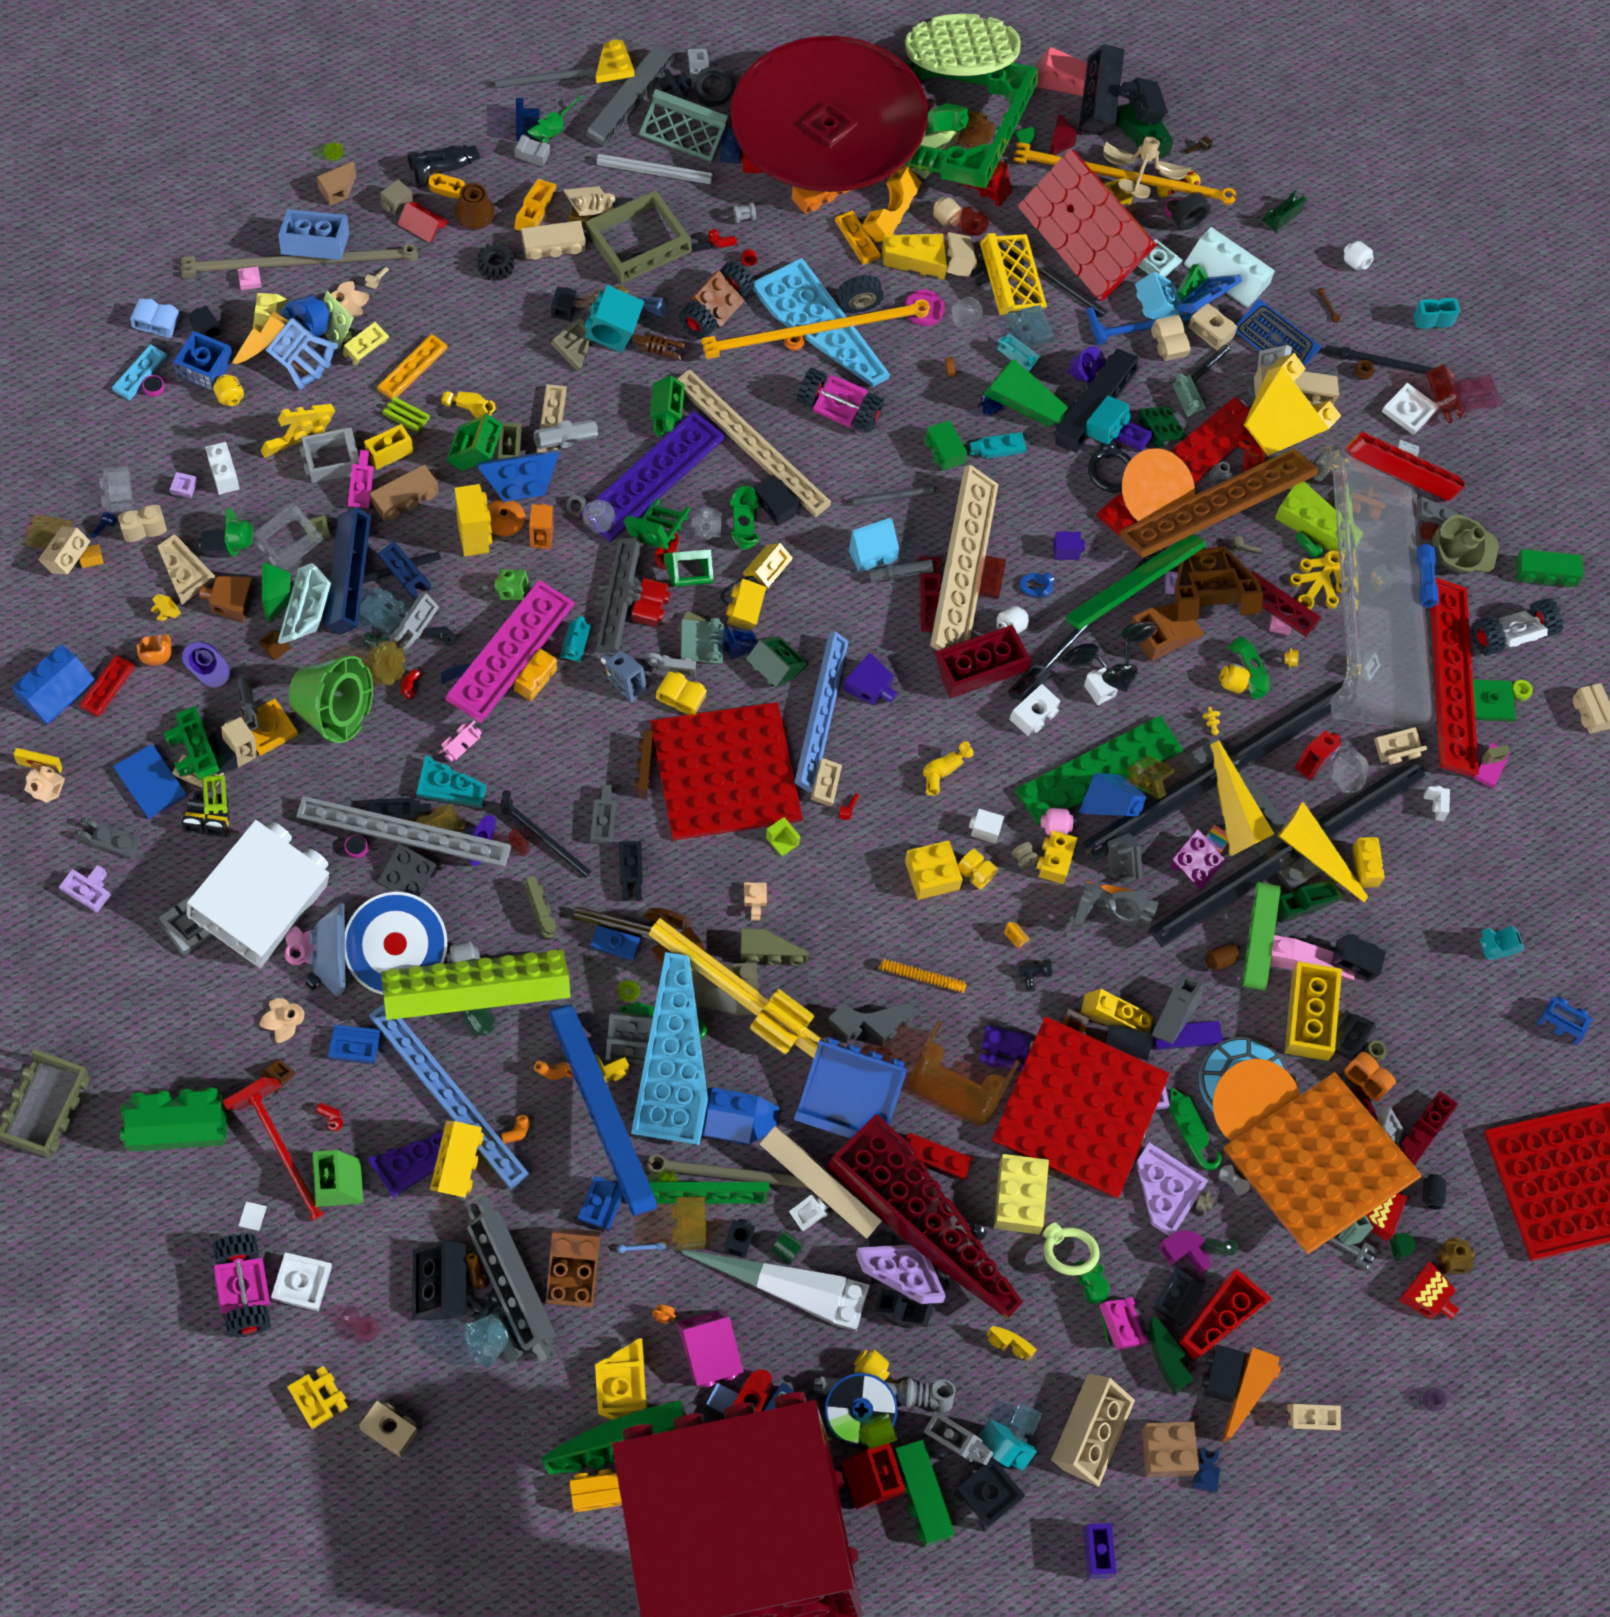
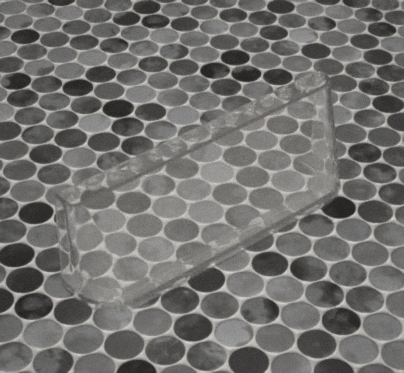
M1328 446L1313 462L1318 468V475L1314 476V479L1323 481L1331 470L1333 472L1347 653V673L1340 690L1330 699L1332 718L1408 729L1416 727V730L1426 731L1435 723L1437 714L1434 710L1435 694L1432 688L1433 674H1431L1430 666L1432 658L1429 655L1428 619L1426 618V607L1420 606L1419 588L1421 581L1416 548L1420 547V529L1418 528V518H1416L1417 494L1414 485L1353 458L1346 449Z

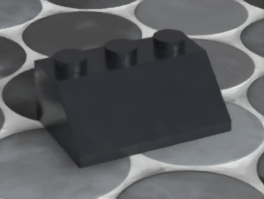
M442 1240L414 1249L412 1320H444L466 1315V1244Z

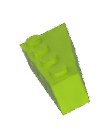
M1304 481L1292 488L1280 505L1275 517L1276 520L1293 530L1304 532L1310 540L1327 550L1340 551L1344 555L1345 560L1356 546L1362 534Z

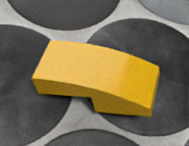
M992 1326L987 1333L989 1342L995 1348H1001L1005 1351L1011 1345L1013 1353L1020 1359L1024 1358L1027 1362L1037 1351L1029 1342L1009 1330Z

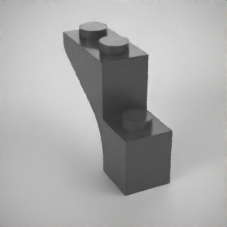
M843 1003L828 1018L827 1026L846 1043L851 1039L856 1040L864 1029L883 1046L887 1041L891 1043L899 1034L897 1031L902 1026L906 1028L913 1021L914 1017L912 1016L915 1008L906 1003L866 1014L857 1012Z

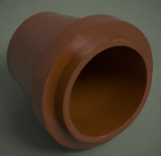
M468 183L460 190L459 199L454 207L456 221L462 227L478 230L487 227L494 219V205L489 199L485 187L479 183Z

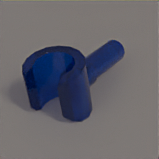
M109 512L103 513L99 526L93 531L91 536L96 538L106 525L113 527L117 521L115 515Z

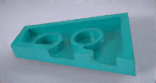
M425 754L416 793L418 798L478 808L483 807L487 789L486 784L464 773L460 774L450 769V766L444 763L440 764Z

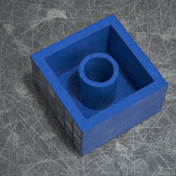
M193 331L173 361L176 376L214 391L213 386L216 379L225 374L233 361L231 346Z

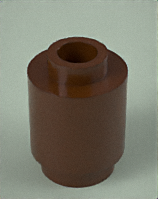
M1224 944L1207 951L1205 963L1209 969L1216 972L1236 964V961L1240 959V954L1234 944Z

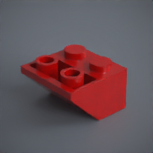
M890 1443L865 1450L841 1462L856 1510L900 1497L905 1491Z

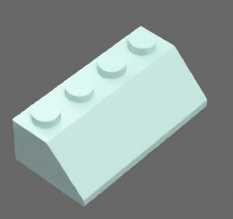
M1212 227L1199 239L1184 263L1189 269L1192 264H1199L1207 277L1240 274L1242 282L1225 293L1246 308L1269 286L1275 272L1274 269Z

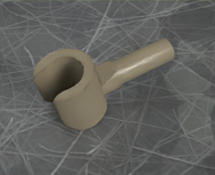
M1236 536L1234 541H1232V548L1235 552H1242L1243 550L1256 553L1261 552V548L1244 544V539L1241 536Z

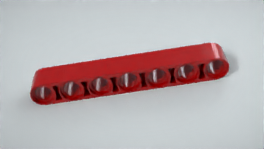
M1360 432L1346 446L1347 452L1353 458L1447 501H1451L1465 487L1464 481L1458 475L1365 432Z

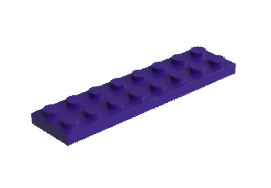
M693 411L580 513V518L609 542H612L626 529L623 521L627 515L636 518L640 517L657 498L662 497L724 440V434Z

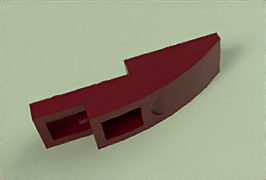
M1440 1090L1399 1145L1400 1150L1414 1166L1458 1105L1457 1102Z

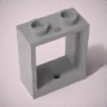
M352 428L302 437L303 445L299 446L302 458H306L307 463H303L306 476L310 475L312 483L351 476L352 464L359 465V456ZM346 445L350 462L314 468L311 451Z

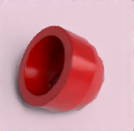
M747 248L742 252L741 260L743 265L753 266L757 263V254L754 250Z

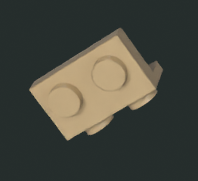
M1416 727L1374 739L1381 763L1389 761L1390 765L1402 762L1401 758L1408 756L1409 760L1421 757V752L1427 750L1426 746H1421Z

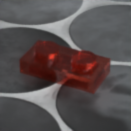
M985 556L978 595L999 599L1006 559Z

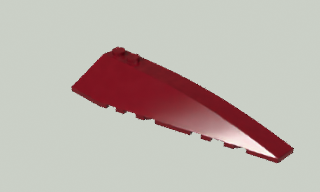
M875 1114L832 1157L826 1170L928 1260L981 1301L1009 1319L1023 1303L1022 1299L1007 1278L1000 1274L994 1260H990L983 1250L984 1246L972 1235L970 1232L971 1228L951 1200L940 1190L941 1186L927 1172L928 1168L924 1162L919 1161L914 1154L915 1150L911 1144L881 1117Z

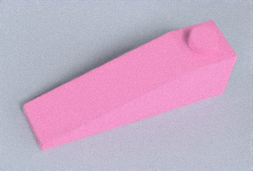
M1274 935L1270 966L1293 970L1299 961L1340 968L1331 963L1333 951L1297 939ZM1342 969L1341 979L1354 981L1355 974Z

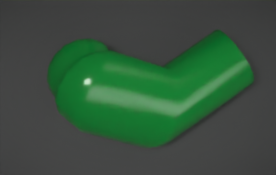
M1301 531L1296 534L1295 539L1310 557L1317 558L1318 555L1323 553L1322 546L1319 544L1314 545L1304 532Z

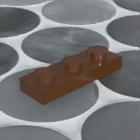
M644 730V737L639 738L638 751H642V757L637 758L636 771H640V777H635L634 790L638 791V798L647 799L653 731Z

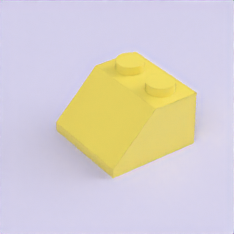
M257 293L253 328L256 324L264 328L272 313L276 312L280 315L281 309L290 301L279 294Z

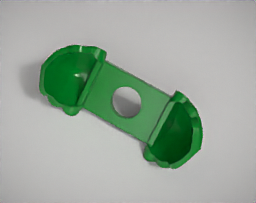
M741 486L734 491L730 500V505L733 507V531H731V535L735 543L740 548L746 550L754 546L760 538V535L754 534V510L759 507L758 495L754 488ZM746 517L749 520V525H741L738 522V518Z
M1239 636L1231 641L1227 649H1230L1233 653L1241 654L1251 675L1248 682L1250 685V696L1260 700L1271 689L1270 676L1254 645L1246 638ZM1250 659L1257 663L1258 668L1251 665Z

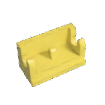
M374 322L344 345L343 356L345 358L350 356L353 360L352 364L355 366L376 347L384 344L389 336Z

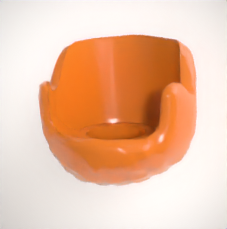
M168 634L144 637L140 645L137 644L136 646L140 660L150 666L163 665L171 657L172 644Z

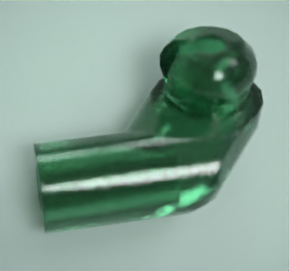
M370 632L365 633L364 639H362L365 647L375 651H380L390 644L388 636L384 635L376 640L375 634L370 635Z
M1206 1237L1203 1244L1205 1249L1228 1256L1235 1255L1239 1247L1238 1242L1229 1239L1225 1244L1210 1237Z

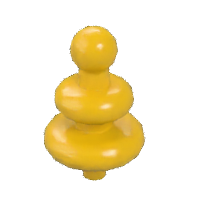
M1208 707V712L1204 713L1202 718L1205 720L1209 719L1206 725L1212 728V735H1218L1219 730L1216 725L1220 723V720L1215 718L1220 716V712L1212 711V707Z

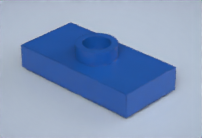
M597 926L590 949L634 961L640 938Z

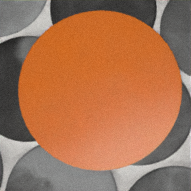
M1148 449L1138 453L1128 463L1122 479V493L1125 504L1138 522L1195 496L1194 481L1188 467L1178 456L1163 449Z
M1264 1059L1245 1060L1229 1068L1219 1080L1213 1097L1214 1117L1222 1133L1232 1142L1300 1096V1093L1292 1076L1278 1064Z

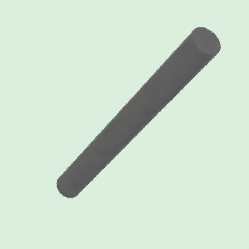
M926 486L852 498L853 506L934 494V487Z

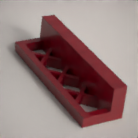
M1253 570L1251 571L1260 583L1263 597L1273 603L1267 604L1262 598L1263 609L1304 637H1307L1312 630H1315L1321 616ZM1281 609L1293 615L1285 616L1281 613ZM1298 621L1307 626L1308 628L1304 629L1303 627H1301L1298 624Z

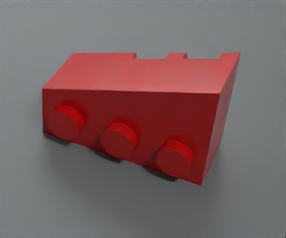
M1002 161L998 162L986 188L960 183L968 189L973 187L980 191L979 195L983 198L988 196L993 199L998 207L1012 193L1007 163Z

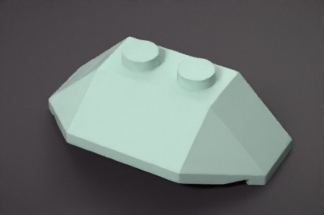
M313 563L298 568L278 639L280 644L313 633L319 627L331 583Z

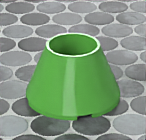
M342 656L302 667L295 673L290 683L289 702L291 708L331 742L344 743L352 739L361 730L362 726L359 724L364 715L368 716L373 699L372 676L368 666H364L361 662L362 659L356 656Z

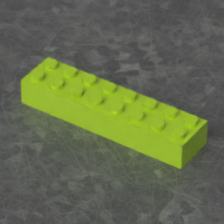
M550 950L541 953L530 952L524 955H506L498 958H482L473 961H458L448 964L437 963L431 966H413L405 969L381 971L386 1020L570 998L569 973L563 950Z

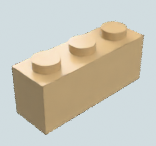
M581 221L521 228L526 260L585 252V237Z

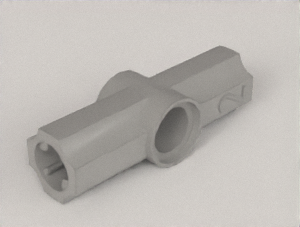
M568 420L562 421L554 427L535 430L534 442L539 449L559 445L562 448L574 446L579 441L597 438L598 427L593 420L571 423Z

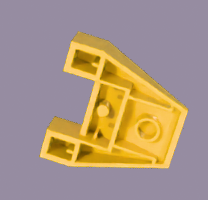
M1295 353L1280 357L1268 369L1244 423V426L1267 456L1330 429L1341 416L1330 400L1312 406L1294 381L1306 368Z

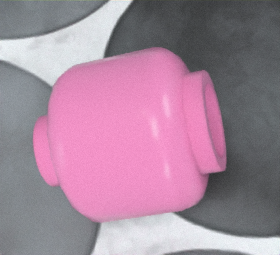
M1049 808L1046 811V815H1041V828H1045L1047 836L1051 835L1052 830L1068 834V832H1072L1073 815H1070L1067 809Z

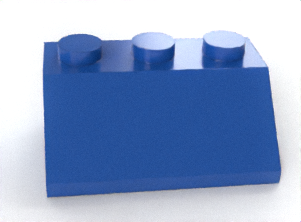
M60 644L13 685L12 689L16 699L48 725L91 687L96 680L79 659Z

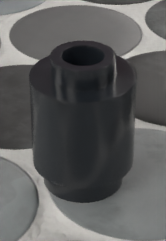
M1430 1174L1427 1178L1423 1179L1422 1201L1427 1209L1440 1210L1443 1209L1446 1203L1447 1181L1441 1175Z

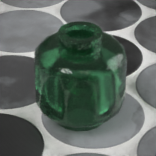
M489 1008L466 1010L463 1013L464 1018L462 1022L473 1036L477 1037L483 1034L486 1037L495 1029L493 1024L496 1022V1016Z

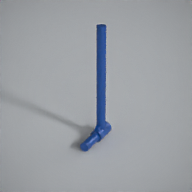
M1093 307L1086 309L1091 324L1090 328L1097 345L1105 344L1109 336L1151 329L1155 320L1106 329L1105 326L1098 322ZM1191 314L1179 315L1182 323L1190 322L1192 317Z

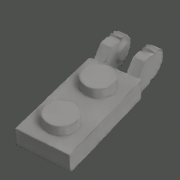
M426 592L418 596L399 624L400 626L395 629L391 636L394 642H398L405 633L408 634L399 646L404 651L410 648L414 641L419 638L439 608Z

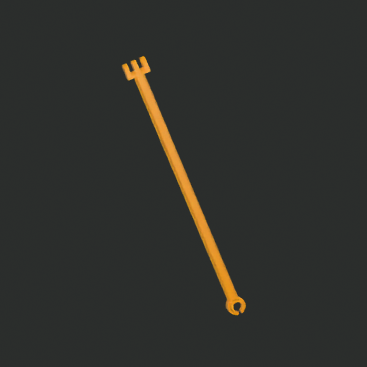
M1017 142L1016 147L1023 150H1015L1014 154L1021 158L1013 157L1012 162L1026 165L1027 160L1055 165L1062 157L1030 150V144ZM1085 162L1098 175L1117 179L1127 178V180L1134 182L1137 181L1139 173ZM1142 174L1140 180L1141 184L1189 194L1200 193L1204 197L1221 200L1224 205H1232L1236 200V192L1232 188L1219 190ZM1229 192L1232 194V197L1227 198L1225 194Z
M920 299L909 306L716 341L715 336L705 337L701 339V343L704 345L703 350L706 352V359L719 357V351L911 315L924 318L929 314L930 306L926 300Z

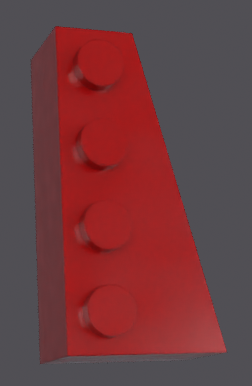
M1234 1269L1226 1274L1176 1342L1186 1355L1194 1360L1270 1302L1272 1298L1238 1269Z

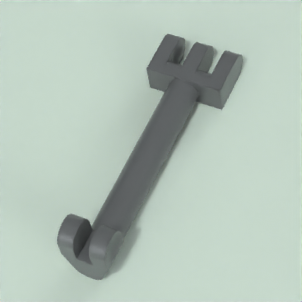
M1338 1235L1328 1240L1356 1256L1353 1264L1365 1271H1369L1371 1266L1363 1260L1372 1264L1375 1259L1368 1253L1374 1256L1378 1253V1249L1366 1242L1360 1249L1353 1244L1343 1245Z

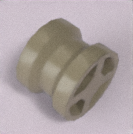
M1030 842L1019 845L1011 852L1012 856L1017 858L1020 869L1031 866L1039 859L1037 853L1032 851Z

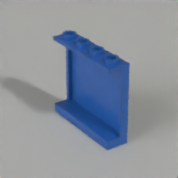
M825 1037V1040L820 1039L794 1120L848 1138H852L875 1114L890 1126L908 1067L904 1066L905 1062L895 1058H891V1061L882 1059V1054L869 1051V1054L860 1052L861 1048L852 1044H847V1047L838 1045V1040L830 1037Z

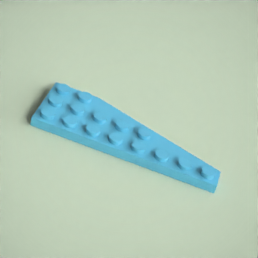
M803 258L754 282L755 286L752 289L771 315L788 328L846 317ZM854 326L803 335L805 340L871 387L888 380L890 377L889 372Z
M665 952L631 1134L700 1145L708 1096L690 957Z

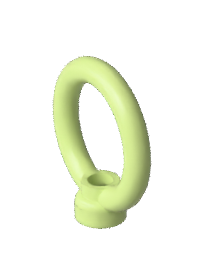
M1052 1223L1045 1229L1043 1236L1046 1238L1043 1251L1047 1263L1053 1269L1065 1275L1075 1276L1085 1274L1096 1266L1100 1252L1097 1242L1090 1234L1077 1228H1061L1057 1223ZM1064 1237L1078 1238L1088 1245L1090 1257L1084 1264L1079 1266L1065 1265L1055 1258L1053 1254L1054 1244H1059Z

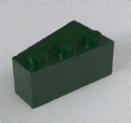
M1130 103L1117 107L1115 125L1123 130V134L1126 137L1129 136L1138 148L1140 145H1143L1146 137H1152L1160 142L1158 159L1170 155L1174 141L1162 120L1157 125L1138 121L1134 106L1130 105Z

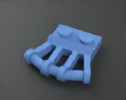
M291 318L266 351L288 369L297 387L302 390L308 383L322 377L321 373L325 368L331 366L334 349H337L338 343L314 336L294 318ZM309 341L326 346L323 357L308 345ZM303 349L319 362L315 368L299 356ZM295 360L309 374L300 378L292 362Z

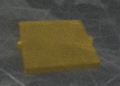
M35 514L32 526L28 529L29 535L26 546L46 549L61 527H71L73 522Z

